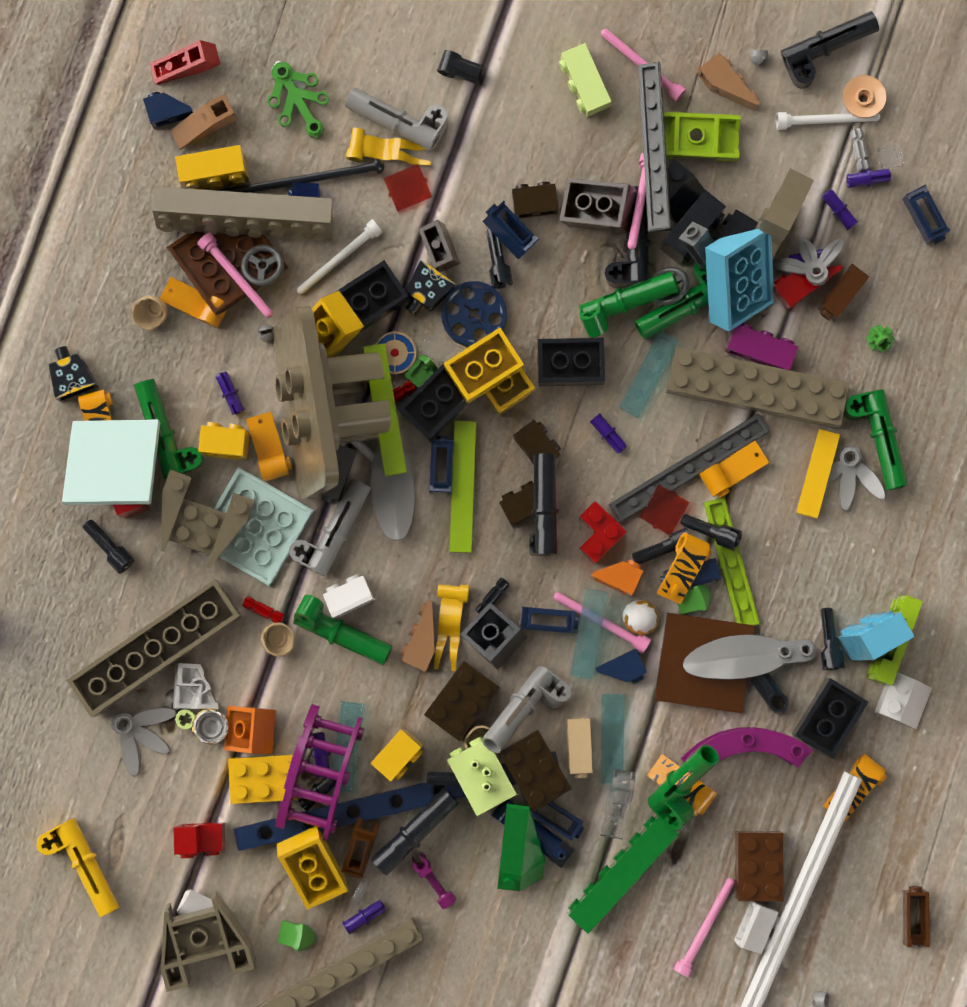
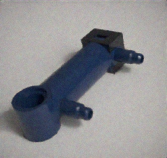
M509 799L500 803L492 813V816L503 825H505L507 804L516 805ZM534 819L537 837L540 839L542 853L562 869L575 849Z

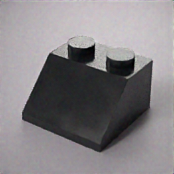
M674 160L668 168L671 220L677 224L705 189L688 169Z
M489 603L460 634L497 670L527 638L522 629L492 603Z

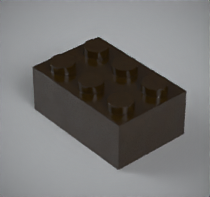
M567 178L559 221L568 227L629 233L637 190L631 185L624 183Z
M463 661L424 715L460 742L497 692L499 686Z
M538 729L500 752L502 759L533 812L572 790Z

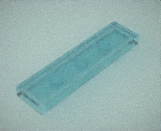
M662 331L658 333L619 409L639 418L679 340Z
M590 588L585 590L570 672L572 676L592 679L608 595L606 591Z
M601 694V783H623L624 694Z
M341 701L339 723L355 728L358 717L362 718L364 703ZM337 732L336 745L348 748L351 736ZM357 740L347 772H350L348 783L343 785L341 791L353 792L359 740ZM334 755L333 770L340 772L345 756Z

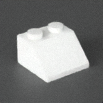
M356 574L347 578V583L340 587L337 583L326 588L327 593L323 594L332 618L337 619L375 601L364 576L359 577Z
M897 672L893 686L885 684L874 713L917 729L932 688Z
M750 901L734 939L735 943L743 949L762 954L763 949H767L771 940L769 937L771 930H775L780 919L777 916L779 912L759 902Z

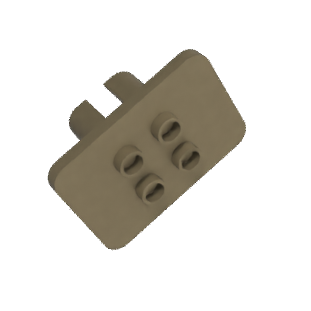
M310 306L295 307L274 328L273 338L279 374L275 377V390L278 401L283 402L286 418L282 420V435L287 446L290 445L296 488L302 500L316 498L338 485L339 469L336 451L340 443L377 439L379 434L389 432L391 426L388 400L335 406L334 396L365 392L364 381L384 379L382 361L377 352L327 358L325 346L323 343H318L313 311Z

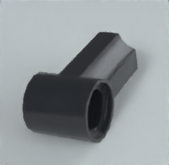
M444 50L437 72L448 78L457 77L477 84L483 70V65L464 59L454 51Z
M769 673L756 676L750 680L771 712L780 713L787 709L788 698L782 693ZM775 696L783 700V706L780 709L772 706V699Z

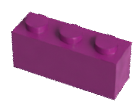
M742 323L733 329L725 352L758 364L786 370L791 369L799 347L794 345V341L787 338H782L781 340L774 338V334L761 330L760 333L752 330L753 327L746 323Z

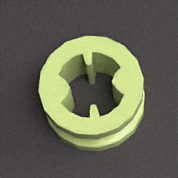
M189 709L181 710L176 715V724L181 729H190L196 714ZM187 713L190 714L189 718H192L191 723L183 725L181 723L183 720H180L181 716H185Z

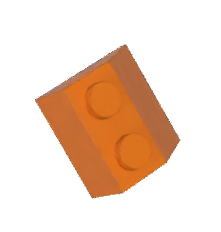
M628 560L627 562L623 561L594 571L590 578L630 597L634 593L643 570L639 569L640 564Z
M227 706L228 733L224 741V750L250 754H272L276 710Z

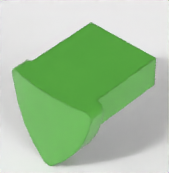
M419 355L417 357L418 360L404 375L417 388L438 369L433 361L424 355Z
M702 584L689 588L682 603L678 604L680 613L684 614L698 610L706 611L710 603V588Z
M282 921L277 943L293 947L295 951L299 952L310 947L316 941L317 936L305 924Z

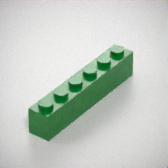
M651 815L643 824L644 830L640 834L636 832L628 841L630 845L625 850L621 848L615 854L613 864L610 867L606 865L598 873L600 878L595 883L591 881L585 887L583 897L580 900L576 898L568 906L570 910L568 916L587 934L592 931L679 835L675 830L670 829L657 815L655 817Z

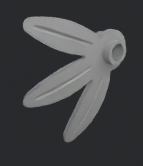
M802 238L799 240L798 247L804 262L792 258H779L772 260L773 268L788 273L806 275L807 280L812 285H822L828 278L827 267L840 254L844 240L837 239L828 244L822 251L820 258H818L813 244L809 240Z
M848 446L841 451L840 461L832 464L827 482L828 486L842 473L840 503L844 511H847L852 504L856 489V475L874 496L880 500L886 498L881 481L871 469L861 463L862 454L854 446ZM853 453L855 460L849 461L847 454Z
M152 708L137 713L134 716L126 712H120L113 717L112 727L116 733L121 734L122 757L129 773L133 777L137 776L139 772V757L134 738L156 752L170 753V748L158 735L142 726L161 723L173 718L177 714L175 709ZM122 719L127 721V725L124 727L119 725V721Z

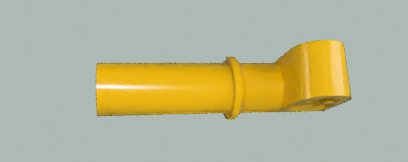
M75 818L39 836L36 846L43 855L56 854L66 849L72 861L71 868L76 869L100 918L120 908L95 859L97 854L91 851ZM57 831L64 846L60 842H56L51 847H47L49 840L58 838L55 833Z

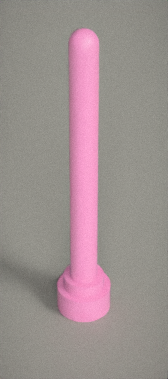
M608 29L601 31L602 37L637 66L647 64L643 58ZM662 75V87L667 90V94H669V98L672 101L678 102L687 89L681 84L671 83Z
M643 153L639 161L642 173L628 240V248L631 250L635 249L637 245L646 199Z
M211 233L204 235L197 243L200 248L211 253L265 317H272V310L219 250L216 243L217 239Z
M559 592L554 594L556 601L632 643V647L636 648L637 652L643 655L651 641L650 638L644 635L635 636Z
M728 878L686 956L675 964L673 968L675 971L688 978L693 971L691 969L693 967L692 962L735 884L734 879Z

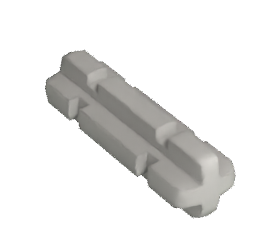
M857 128L853 129L850 135L851 140H854L852 145L855 160H858L856 163L858 171H865L870 168L869 160L866 159L868 154L865 140L862 139L864 137L863 130Z

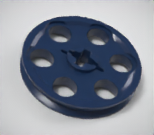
M469 281L457 285L447 294L442 304L441 319L445 331L451 339L466 347H470L478 342L473 336L476 330H484L487 336L498 328H501L503 331L506 323L507 311L502 296L494 287L483 282ZM465 288H471L474 291V296L471 299L463 298L462 291ZM486 293H492L495 296L493 304L488 305L484 303L483 296ZM451 303L459 306V311L455 315L449 314L446 310L447 306ZM465 306L472 311L478 310L479 319L475 317L470 319V312ZM492 314L500 315L501 323L499 325H492L489 322V317ZM456 324H462L465 327L464 334L460 336L455 335L452 331L453 327Z

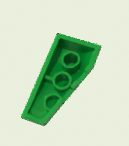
M507 804L497 889L521 891L543 878L545 856L541 850L540 839L537 837L530 806Z

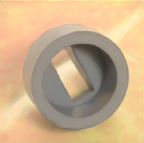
M751 50V62L759 66L765 64L768 58V51Z
M269 324L261 326L258 331V335L263 342L269 343L274 340V327ZM272 330V333L261 334V332Z
M820 991L813 994L812 999L814 1001H812V1005L814 1007H829L830 995L828 992Z

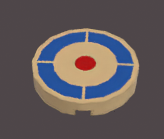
M393 331L385 333L379 337L375 345L385 343L390 375L404 374L416 361L417 352L415 344L409 336L402 332Z

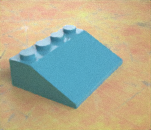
M755 229L720 238L705 247L710 323L731 331L774 303L772 237Z

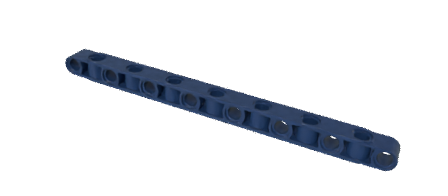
M556 751L551 752L558 763ZM502 763L501 765L511 784L516 785L517 783L505 763ZM427 782L338 803L334 818L338 820L337 827L357 823L359 817L363 818L362 821L424 807L436 795L434 792L436 785H428ZM445 786L455 799L466 797L461 786ZM400 795L403 798V805L400 807L393 806L391 803L392 796ZM355 805L359 808L360 814L358 817H351L348 814L349 806ZM330 806L303 811L302 813L327 819ZM277 818L234 828L233 831L238 851L284 841L310 828L304 822L292 819L291 821L287 820L284 829L275 827ZM264 826L272 829L273 835L271 838H265L262 835V828ZM319 827L320 831H325V828Z

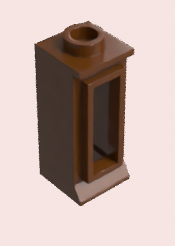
M851 264L817 309L820 310V315L826 320L830 321L832 319L835 321L869 276L854 264Z
M359 817L341 872L362 879L380 824L376 823L373 831L370 832L360 828L363 818ZM357 839L368 842L362 862L351 858Z
M909 886V890H902L903 944L907 947H912V945L930 947L929 892L923 890L922 886ZM910 898H919L920 934H911Z

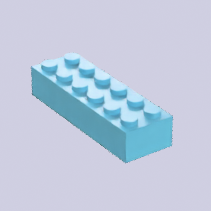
M892 611L869 614L859 620L861 624L849 625L840 631L842 635L838 636L837 639L849 660H875L915 636L901 612L893 613Z

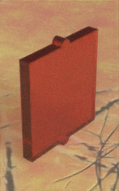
M419 164L383 178L389 191L388 196L392 198L397 212L432 197L426 183L428 180L424 178Z
M658 484L639 518L651 524L652 528H658L670 535L690 502L678 496L677 492H671Z

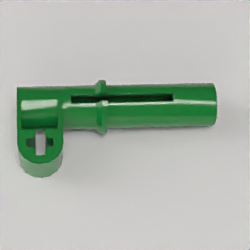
M696 262L693 266L692 274L698 284L697 286L688 290L678 302L671 305H662L634 321L639 334L644 340L690 314L695 315L697 310L709 304L707 280L703 281L706 271H700Z
M673 271L624 289L619 287L613 293L580 304L579 315L588 336L594 338L604 334L608 330V317L622 312L627 314L630 309L680 292Z
M148 379L134 384L144 419L155 420L150 405L152 404L156 418L160 422V430L167 450H165L159 432L157 459L164 479H167L170 470L185 474L199 469L204 464L205 459L198 452L197 448L177 449L173 437L175 431L170 428L155 379ZM190 453H192V455L197 456V458L194 459V464L192 462L187 461L185 462L187 469L183 468L179 456L180 454H182L183 458L185 459L190 458Z
M884 389L849 397L843 414L849 420L869 418L872 430L870 437L874 438L886 490L890 491L908 486L895 435L898 431L897 428L893 427ZM864 398L867 413H865L864 407L859 408L857 412L850 407L853 403L856 407L860 406Z
M304 595L294 614V625L328 640L331 645L335 643L384 666L392 650V645L343 623V619L336 620L323 614V602L312 595Z
M701 746L677 770L671 771L667 775L666 780L648 797V805L651 810L672 830H680L694 815L693 807L683 796L688 795L692 790V786L718 763V753L712 746ZM691 770L692 774L677 787L675 784Z

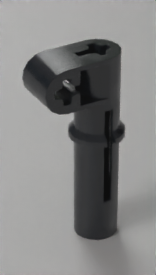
M870 11L824 32L821 30L817 31L815 36L781 50L782 60L793 84L800 89L808 88L816 74L811 60L823 55L826 57L830 56L832 51L878 32L879 24L877 18ZM805 63L806 65L804 66L802 73L804 75L808 74L807 79H805L804 76L800 77L801 68H798L796 70H794L793 68Z
M632 186L633 188H635V189L637 190V193H636V199H637V194H638L639 186ZM646 199L639 230V257H636V248L633 250L628 248L629 231V233H626V241H624L627 261L610 263L605 269L607 283L613 288H627L649 279L648 247L651 245V241L648 240ZM623 269H627L628 281L623 279ZM616 271L619 272L618 279L613 277Z
M534 454V510H532V514L535 516V532L529 538L530 556L557 555V514L559 513V509H556L555 454Z
M442 788L405 827H400V832L371 859L372 862L387 876L414 848L421 846L420 842L459 804L458 801L445 788Z

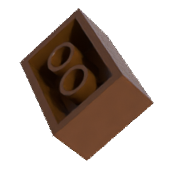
M735 831V898L738 901H784L783 833L781 831Z

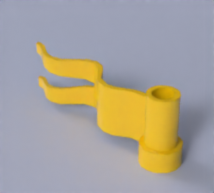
M352 128L350 148L347 149L346 159L361 162L363 157H370L385 161L400 160L419 166H431L432 161L418 159L399 150L400 148L413 151L427 150L411 141L401 138H378L365 135L364 129Z
M438 584L437 597L441 598L434 659V669L436 670L439 668L444 646L448 636H450L451 671L456 672L463 602L468 603L470 585L451 586Z

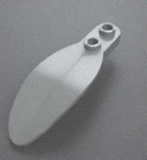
M377 438L378 448L371 468L373 506L380 527L385 535L391 540L399 541L408 533L413 518L415 492L412 471L408 458L403 451L407 473L385 477L379 438Z
M736 635L720 638L698 647L685 658L683 667L687 673L701 678L744 679L769 673L781 665L807 663L814 658L816 649L811 641L805 639L780 642L759 635ZM802 647L808 649V654L802 651ZM781 649L786 650L787 656L781 653Z

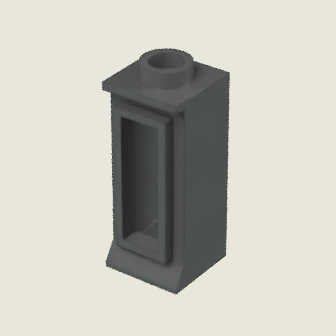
M692 221L679 237V240L699 268L704 269L706 267L705 247L715 241L707 228Z
M339 445L336 451L339 469L338 485L321 494V500L332 504L334 500L340 502L357 453L355 450Z

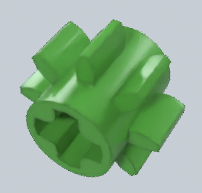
M879 324L870 329L866 340L869 342L868 345L872 351L878 349L881 353L891 348L892 341L895 338L889 326L883 328Z

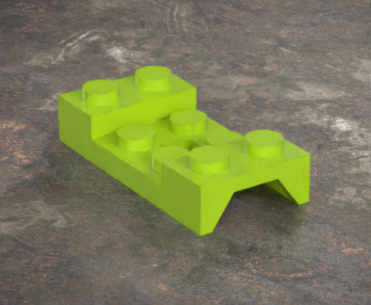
M664 112L667 159L679 157L716 159L719 162H738L740 155L739 129L741 115ZM692 131H699L702 134V139L699 141L692 140L690 137Z
M908 595L898 596L897 600L893 599L889 611L893 613L901 612L909 628L913 631L923 601ZM909 640L883 655L885 658H877L874 662L871 661L867 668L868 679L882 685L888 684L893 686Z

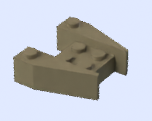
M791 168L769 209L765 208L759 219L762 221L759 230L772 237V260L781 242L785 240L814 181Z
M170 470L162 490L161 551H165L169 540L209 554L210 558L206 567L210 568L247 522L255 500L233 493L227 512L219 511L186 499L185 495L192 477Z
M218 891L213 893L211 899L213 907L174 917L171 903L166 905L163 923L161 973L167 992L189 986L191 980L189 963L227 954L232 975L255 969L256 957L251 939Z

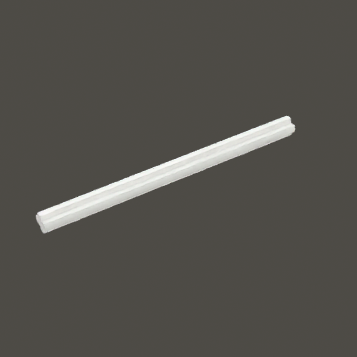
M844 772L741 1007L763 1006L861 784L862 779L850 773Z

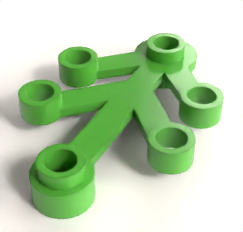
M286 62L275 64L271 72L275 85L272 95L267 99L269 107L272 109L279 108L283 86L285 85L288 90L283 113L278 116L279 124L282 127L291 125V114L295 103L307 123V134L314 139L321 137L324 132L323 125L319 120H314L303 99L317 102L320 106H325L329 102L328 94L324 91L315 93L296 88L292 82L294 80L306 83L309 87H315L319 82L315 73L303 74L295 72ZM281 69L286 70V74L283 76L278 74ZM314 77L316 80L314 83H309L308 79ZM322 95L326 96L324 102L318 100ZM273 98L278 99V103L275 105L270 104ZM283 117L289 118L287 123H282L281 119ZM312 125L318 126L316 131L310 130Z

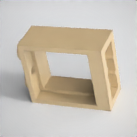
M566 718L568 772L573 774L574 778H587L588 773H593L590 718Z

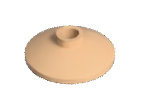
M860 75L852 78L846 84L842 99L845 108L852 115L859 118H869L878 114L884 107L886 91L878 79L868 75ZM864 96L867 101L861 102L859 97Z

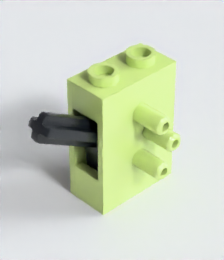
M481 736L469 742L471 747L462 750L460 747L449 753L451 757L447 761L453 772L429 771L427 773L428 785L461 786L477 816L517 795L496 754L484 746Z

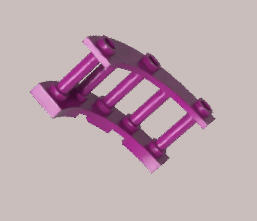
M311 704L303 724L305 729L302 737L298 738L284 785L286 790L283 801H280L275 827L284 829L287 820H297L325 828L323 840L327 841L330 832L335 833L338 820L334 818L343 785L348 783L350 772H347L357 740H362L365 728L361 727L363 718L358 717L355 728L322 719V716H319L320 706ZM321 727L351 736L348 748L315 739L312 735L314 729ZM313 747L345 756L340 772L307 763V760H304L307 748L311 749ZM305 771L337 780L333 797L300 788V785H297L299 774ZM301 797L329 805L328 818L323 819L295 811V808L291 807L293 798Z
M739 727L717 732L701 740L680 759L685 762L701 746L709 745L717 751L719 761L738 753L758 751L776 755L790 765L794 764L799 768L813 750L801 741L780 732L764 728Z

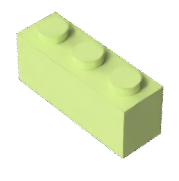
M586 43L562 52L559 65L563 74L567 73L570 79L567 81L570 91L572 93L575 92L578 97L576 103L581 113L584 112L587 118L610 108L611 99Z

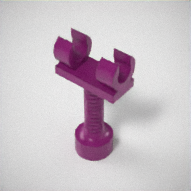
M419 852L421 855L420 859L423 861L421 863H417L412 856L414 870L419 873L421 879L425 876L437 895H439L437 903L440 907L445 909L452 905L457 898L452 891L446 892L432 873V865L430 861H427L426 855L423 852Z

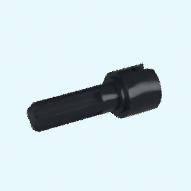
M488 228L486 234L492 261V267L489 269L491 284L495 289H502L506 287V282L509 285H513L511 269L509 265L505 264L501 241Z
M684 514L680 521L682 526L716 539L717 545L735 551L734 547H738L742 538L741 530L726 524L719 527Z
M91 519L83 525V529L108 555L107 562L117 573L121 574L132 566L135 560L123 546L117 547L94 520Z
M684 528L670 534L669 539L634 552L632 554L633 561L642 564L673 551L676 553L677 542L683 533L690 534L688 529Z
M830 607L822 608L821 618L825 648L822 650L823 652H820L822 670L845 668L843 650H840L837 644L833 609Z

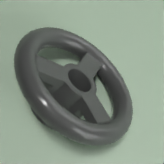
M258 245L251 248L244 255L241 263V271L244 278L256 286H267L279 279L284 269L282 254L270 245ZM261 251H267L274 256L268 259H258L253 255ZM248 262L256 266L258 279L250 275ZM263 263H266L264 269L259 268ZM278 263L275 273L265 279V275L273 271V264Z
M666 267L653 274L651 278L673 271L674 274L678 275L676 276L678 284L683 282L680 292L666 296L664 299L653 301L658 305H671L684 297L689 288V278L682 269Z

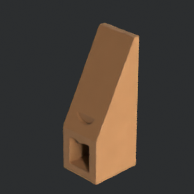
M719 52L699 67L697 75L711 92L753 111L757 110L760 104L758 102L759 97L753 90L747 88L743 76L740 73L736 74L732 69L733 65L728 57H723Z
M225 94L204 104L172 128L170 132L181 150L238 119Z
M430 600L427 604L423 602L418 613L421 619L418 624H413L409 633L412 636L410 643H405L400 652V655L403 656L401 661L425 672L435 654L433 602Z

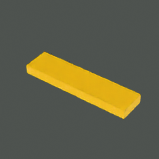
M821 429L818 430L796 514L818 519L840 434Z

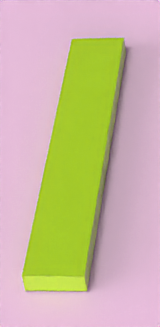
M385 343L363 347L364 354L377 352L380 355L385 377L384 379L369 381L372 402L388 400L390 408V430L385 434H379L385 477L405 474L407 470Z
M454 421L449 552L472 553L476 421Z
M725 497L703 503L708 523L719 527L725 524L733 527ZM713 539L736 623L760 625L739 546L734 547L735 551L717 545L716 539Z

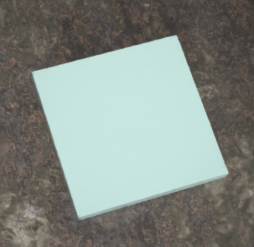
M159 420L73 421L62 503L64 505L151 504L160 430Z
M238 467L214 509L226 513L233 493L243 495L255 501L247 522L220 554L219 558L271 587L289 556L290 545L299 539L314 510Z

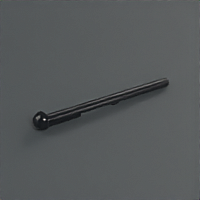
M375 158V163L215 191L253 193L377 171V174L380 175L384 171L385 165L381 159Z

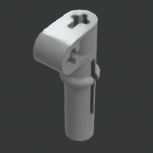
M357 88L351 90L345 103L346 108L391 131L392 135L398 134L429 151L435 148L447 128V111L441 105L430 106L419 121L407 115L405 110L399 111ZM433 120L435 121V129L432 128Z
M351 479L328 526H324V534L317 547L304 540H296L289 548L291 558L298 564L326 577L343 542L348 540L346 536L371 488L355 479ZM299 549H304L310 555L313 549H315L308 564H306L308 558L305 555L298 554Z
M543 666L536 667L520 690L511 695L510 703L484 735L482 743L491 752L500 753L526 717L534 713L535 706L539 701L550 709H560L571 696L570 687L549 669ZM549 686L553 688L550 693L547 691ZM528 696V701L525 703V705L522 707V709L519 711V713L516 715V717L513 719L510 725L507 726L505 723L508 721V719L511 717V715L514 713V711L517 709L520 703L524 700V698Z

